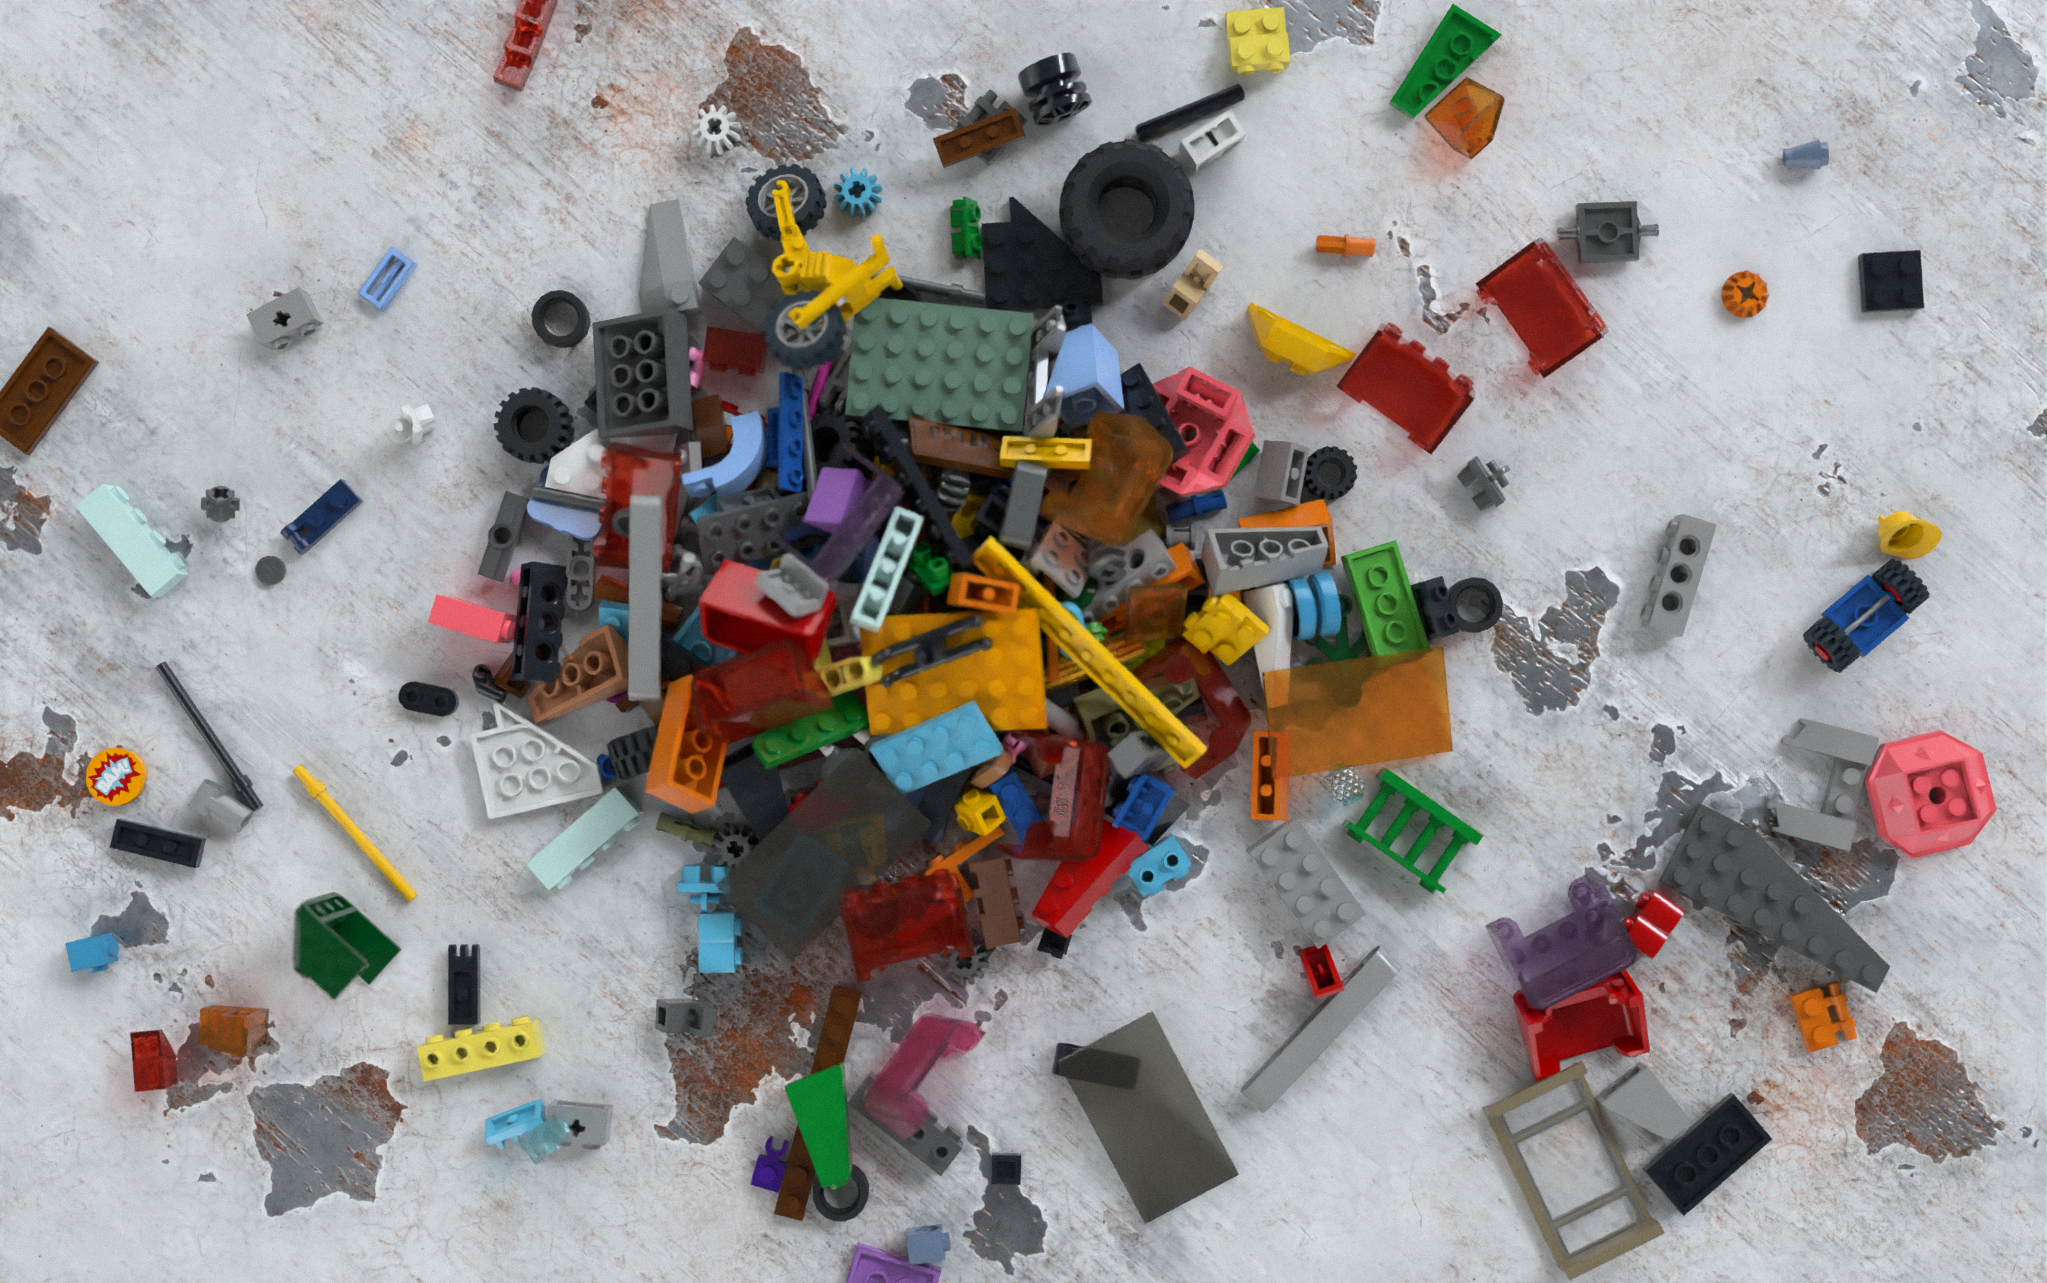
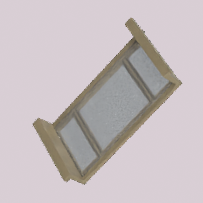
M1582 1061L1575 1062L1572 1066L1492 1105L1482 1107L1557 1266L1566 1273L1569 1280L1665 1234L1661 1224L1651 1217L1584 1077V1074L1588 1073Z

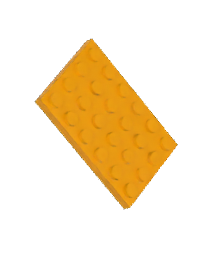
M1038 608L1016 609L1015 614L993 611L887 615L884 617L877 634L859 627L862 657L873 656L876 652L890 645L972 615H981L984 620L983 625L980 628L973 627L946 637L945 640L949 649L982 637H989L993 641V646L988 651L980 650L904 678L890 687H884L881 684L882 677L897 668L916 662L914 650L884 661L882 663L883 673L881 678L877 682L865 686L870 735L882 733L896 734L971 701H975L993 731L1046 729L1048 721Z

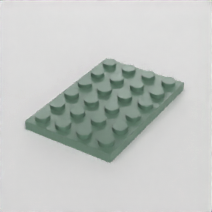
M876 298L854 315L845 415L864 417L869 409L880 404L889 420L907 421L909 415L947 425L1022 432L1033 313Z

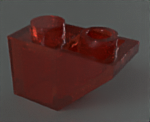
M163 1030L131 1032L135 1092L162 1090L177 1084L176 1054Z

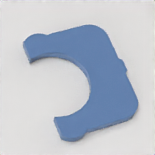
M549 466L541 471L540 481L537 486L545 487ZM533 494L527 504V513L532 520L553 528V531L561 534L566 533L586 541L598 536L610 513L587 507L581 509L571 508L562 502L533 497Z

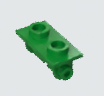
M964 196L963 200H953V206H950L951 228L961 227V232L951 233L952 254H955L956 260L967 259V256L980 259V250L983 245L978 223L981 219L980 207L977 201Z

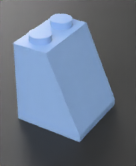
M1092 323L1065 333L1063 345L1059 350L1045 392L1046 395L1055 386L1064 387L1059 416L1071 429L1124 410L1118 352Z

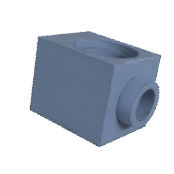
M942 1224L907 1228L906 1240L910 1265L945 1261L946 1251L951 1250L949 1232L943 1233Z

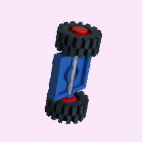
M1890 559L1872 575V578L1869 575L1865 576L1821 614L1823 618L1819 619L1804 632V641L1808 643L1809 649L1814 651L1813 654L1816 657L1818 656L1823 664L1826 663L1828 668H1833L1835 672L1841 673L1859 658V655L1862 658L1904 624L1909 619L1906 614H1911L1929 598L1930 594L1926 591L1928 588L1922 584L1921 578L1916 577V573L1913 570H1909V566L1906 564L1902 565V562L1899 560Z

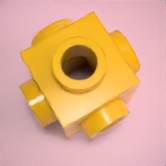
M974 788L966 792L953 805L957 812V821L960 826L966 831L970 830L983 836L988 835L1006 820L996 795Z

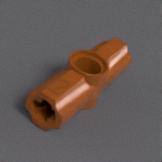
M602 574L596 583L592 597L601 601L629 604V585ZM662 599L661 627L675 631L683 616L684 608Z

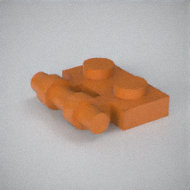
M1839 981L1827 984L1830 994L1825 996L1822 995L1820 987L1817 986L1788 995L1808 1052L1839 1044L1835 1032L1841 1030L1845 1040L1849 1041L1857 1038L1854 1029L1857 1025L1854 1017L1850 1016L1846 1004L1848 998L1846 992L1842 991ZM1834 1005L1838 1019L1831 1021L1827 1007Z

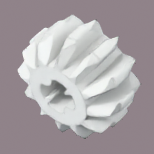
M711 104L709 106L710 113L708 114L703 109H700L699 114L702 119H693L692 121L693 125L697 127L691 131L692 136L698 138L696 145L699 148L706 146L705 151L709 155L713 153L715 148L719 155H723V147L725 146L730 151H733L734 146L731 140L740 141L741 139L740 135L736 133L741 129V124L734 122L737 118L734 112L727 114V108L724 105L717 112L715 106ZM716 125L721 129V132L717 135L712 131V127Z

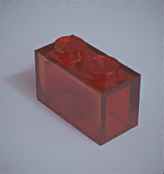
M707 326L702 362L709 366L710 371L726 373L728 368L738 370V375L755 377L756 373L763 374L768 347L764 340L765 335Z

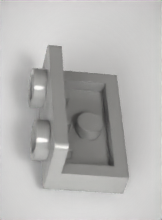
M790 553L784 554L778 569L757 573L754 582L768 597L777 601L785 608L786 612L794 616L820 611L829 588L827 582Z

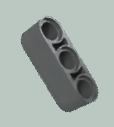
M1017 460L1012 475L998 544L1029 550L1040 507L1047 467Z

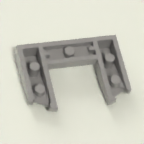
M1054 306L1032 328L1025 399L1024 437L1053 438L1057 431L1064 387L1055 386L1046 395L1045 392L1047 380L1051 374L1050 362L1062 347L1066 332L1060 306Z
M1800 718L1798 722L1804 725V727L1793 739L1785 735L1781 743L1835 758L1821 813L1766 799V809L1775 808L1778 826L1770 827V830L1850 851L1857 823L1853 822L1866 769L1867 766H1872L1879 737Z

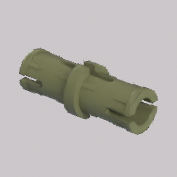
M661 812L656 825L657 831L678 836L681 841L691 840L711 848L713 847V839L716 838L718 831L717 829L693 823V819L687 818L684 820Z

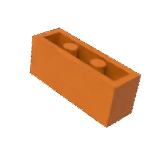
M1253 731L1251 820L1288 821L1291 733Z

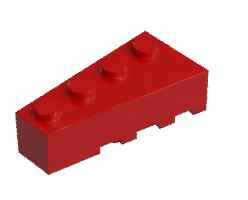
M1089 813L1031 915L1043 927L1068 938L1093 910L1092 906L1101 896L1105 897L1111 890L1110 886L1121 874L1125 875L1132 867L1130 864L1139 854L1142 856L1146 852L1148 846L1139 835L1122 827L1116 828L1112 826L1113 823Z

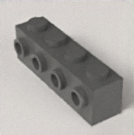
M871 1070L850 1097L848 1104L938 1175L942 1176L963 1148V1141L960 1140L961 1134L951 1126L943 1127L937 1122L939 1118L928 1108L920 1109L914 1104L916 1100L904 1090L897 1091L891 1086L892 1081L881 1072L875 1074Z

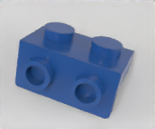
M1149 772L1141 774L1140 777L1135 775L1127 787V791L1130 792L1125 802L1121 800L1112 816L1116 817L1112 826L1116 828L1121 826L1138 834L1142 840L1147 841L1177 789Z

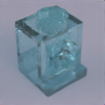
M553 1114L518 1141L536 1165L547 1154H551L563 1145L561 1139L570 1130L562 1118L557 1119L555 1114Z

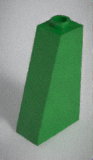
M841 1062L790 1082L784 1087L822 1189L828 1186L831 1187V1190L840 1188L848 1184L847 1179L853 1174L844 1064Z

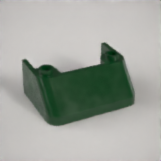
M336 892L305 900L295 910L293 962L295 966L293 968L303 978L311 979L334 1001L358 975L368 985L371 984L402 950L354 905Z

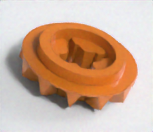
M1748 270L1731 275L1725 281L1721 292L1725 308L1731 314L1741 318L1752 317L1761 312L1766 307L1767 299L1770 296L1767 291V282H1764L1759 274H1754ZM1751 285L1749 294L1753 296V299L1748 298L1741 302L1743 294L1740 292V289L1744 290Z

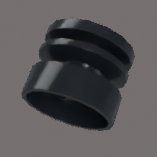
M1060 53L1041 59L1029 65L1018 74V81L1024 96L1036 97L1028 104L1029 110L1035 112L1033 114L1035 125L1044 126L1065 121L1091 105L1090 94L1085 92L1086 84L1082 81L1074 82L1081 75V71L1073 53Z

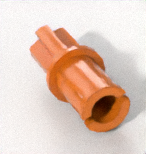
M1345 234L1344 237L1319 235L1316 238L1315 248L1318 253L1342 254L1345 258L1347 255L1373 257L1375 239L1349 237V234Z

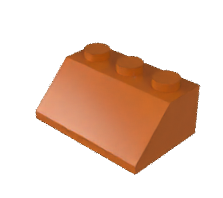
M1324 499L1238 519L1239 528L1321 526L1329 546L1323 567L1336 564L1333 521Z

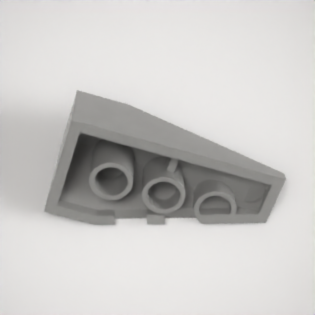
M679 199L650 205L639 291L642 313L666 308L687 316L702 313Z

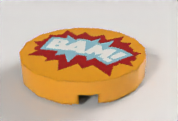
M109 748L99 752L91 759L86 769V784L89 792L97 801L105 805L122 806L134 802L143 793L148 772L144 761L137 753L125 748Z

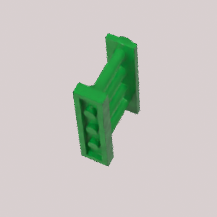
M1382 767L1375 776L1382 781L1379 785L1381 789L1356 825L1350 821H1344L1342 825L1349 829L1346 834L1360 844L1364 839L1421 879L1418 884L1433 894L1437 890L1444 894L1447 889L1437 883L1461 847L1463 845L1466 846L1468 842L1478 845L1483 835L1389 769ZM1398 792L1406 798L1403 802L1405 805L1379 842L1365 831L1389 796ZM1421 808L1430 814L1427 818L1429 822L1408 853L1402 858L1389 848L1415 811L1418 812ZM1445 825L1454 831L1451 835L1453 839L1429 874L1426 875L1413 865L1439 828L1442 829Z

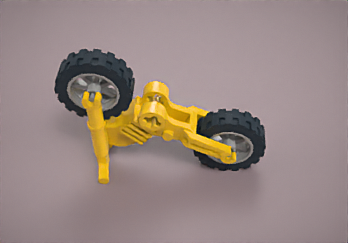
M782 164L778 165L777 169L773 170V168L766 170V174L763 176L759 175L755 179L756 183L754 186L751 185L748 190L749 197H746L747 212L758 232L760 231L766 238L772 237L775 241H782L785 254L777 257L772 264V271L777 281L781 284L785 297H783L784 300L782 302H776L772 306V312H768L765 320L767 323L763 324L764 340L774 358L778 359L781 365L785 367L789 365L793 370H799L800 368L811 370L813 366H823L827 363V359H833L838 354V348H842L845 342L843 336L847 334L844 324L848 323L850 318L879 297L880 292L889 285L893 290L897 291L902 288L903 283L893 266L886 268L871 280V277L889 264L890 260L880 234H875L870 238L874 254L858 265L849 258L832 255L828 250L824 253L822 251H817V253L815 251L810 252L805 240L806 231L816 228L818 225L817 221L819 219L822 220L824 217L823 209L827 207L826 195L817 176L814 173L812 174L810 169L807 167L802 169L798 164H792L791 166ZM802 192L805 193V197H798ZM786 267H790L788 273H785ZM799 284L798 290H794V285ZM842 298L845 303L838 307V301ZM789 328H791V329L794 330V331H792V332L786 334ZM797 339L796 345L788 343L792 340Z

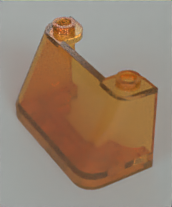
M1096 411L1087 427V437L1092 439V445L1097 449L1091 458L1090 470H1084L1069 497L1062 492L1049 493L1040 505L1038 512L1052 522L1106 545L1119 546L1128 538L1171 464L1173 449L1171 444L1140 416Z

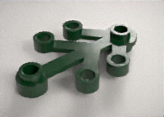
M1338 594L1339 600L1344 603V609L1341 611L1340 631L1336 635L1337 649L1318 634L1316 642L1311 643L1309 640H1304V642L1309 646H1315L1338 666L1339 678L1324 667L1323 661L1317 657L1310 658L1306 662L1305 667L1309 674L1317 675L1332 688V698L1337 705L1348 708L1359 702L1361 698L1360 686L1374 670L1379 668L1375 669V667L1369 666L1368 659L1371 657V653L1364 657V665L1351 677V665L1365 650L1368 643L1362 628L1361 636L1349 649L1347 615L1352 611L1353 603L1347 595ZM1314 660L1320 664L1317 672H1313L1310 669V663ZM1345 687L1351 690V696L1347 699L1341 695V691Z

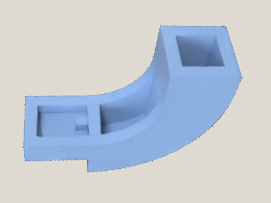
M759 410L730 418L734 441L731 451L724 460L714 466L681 475L683 485L690 498L705 497L717 491L720 498L738 494L748 487L759 475L767 457V432Z

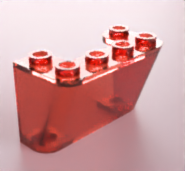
M1391 322L1387 325L1381 323L1339 380L1336 387L1358 403L1364 400L1406 430L1408 432V439L1432 455L1475 399L1474 382L1462 373L1457 376L1448 370L1450 365L1442 358L1436 356L1433 359L1425 353L1427 348L1417 340L1412 339L1410 342L1401 335L1403 331Z
M612 442L602 452L601 469H606L608 477L603 476L601 494H606L605 506L601 505L599 510V523H604L603 532L598 534L593 545V557H598L597 566L629 569L630 538L621 537L614 532L611 524L613 515L620 509L630 508L631 495H661L663 498L662 573H670L673 560L682 453Z

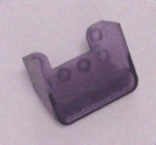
M1590 873L1574 880L1568 888V897L1575 912L1526 937L1523 936L1518 924L1507 917L1499 918L1485 925L1504 966L1526 1000L1537 1009H1547L1630 967L1636 959L1635 946L1605 883Z

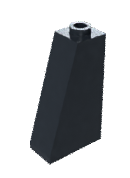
M752 741L724 758L721 779L768 857H771L774 854L785 852L793 843L794 837L778 765L766 770L752 748Z

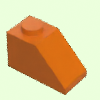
M964 573L952 574L947 604L1015 614L1020 584Z

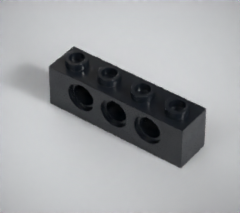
M536 561L521 564L511 681L535 684L556 683V678L560 673V663L558 662L559 649L563 642L561 633V621L565 615L563 599L564 591L568 585L566 566ZM542 588L547 593L546 601L541 597ZM540 617L544 621L543 630H541L538 625V620ZM537 646L541 649L542 652L540 660L537 658L535 653Z

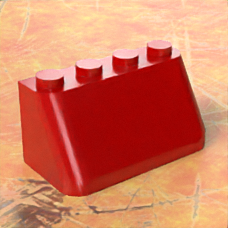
M724 559L699 600L701 627L704 637L718 646L796 670L810 671L818 659L836 606V592L827 591L820 611L794 616L786 612L783 606L768 597L761 588L754 584L757 573L764 572L763 570Z

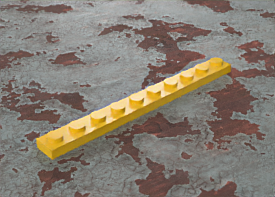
M992 537L971 556L973 562L990 579L1020 584L1017 605L1021 609L1038 608L1039 627L1184 769L1204 754L1207 747Z

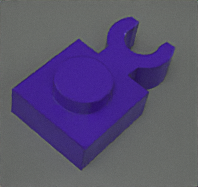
M769 1136L765 1144V1150L768 1155L759 1154L750 1185L778 1193L787 1165L786 1161L779 1159L786 1153L789 1142L784 1140L782 1148L777 1150L772 1147L774 1136Z

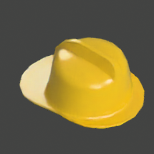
M1898 511L1890 516L1880 515L1878 517L1880 524L1877 530L1880 539L1879 548L1885 554L1903 559H1915L1930 553L1941 540L1942 533L1938 526L1920 520L1907 511Z

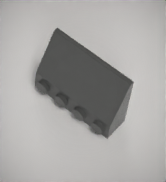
M666 308L593 322L599 438L669 435L693 431L687 315Z

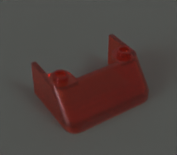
M1181 635L1129 671L1141 684L1159 672H1162L1164 677L1173 684H1183L1194 677L1198 690L1221 726L1211 733L1209 747H1207L1204 754L1186 769L1182 766L1179 767L1183 773L1197 780L1235 753L1251 725V715L1210 650L1203 654Z
M1011 731L1012 738L1036 746L1038 758L1045 763L1055 764L1048 822L1037 821L1032 823L1026 830L1024 844L997 843V849L1017 860L1079 862L1092 860L1097 855L1100 847L1111 758L1108 755L1110 752L1109 748L1096 741L1063 735Z

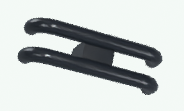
M981 615L968 616L876 652L872 656V662L875 665H880L890 658L914 650V658L916 662L887 673L882 677L881 684L884 687H890L894 683L980 650H990L993 646V641L989 637L978 638L949 649L945 640L946 637L973 627L980 628L983 625V617Z

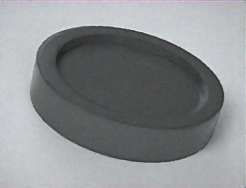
M265 556L257 562L255 574L260 582L267 585H276L284 579L286 566L278 557Z

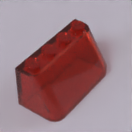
M789 640L771 644L700 670L693 676L691 681V693L698 731L726 744L833 707L831 692L800 646Z

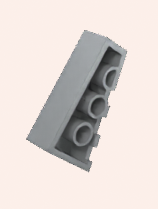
M1321 526L1207 529L1201 558L1213 595L1216 596L1321 573L1329 546Z

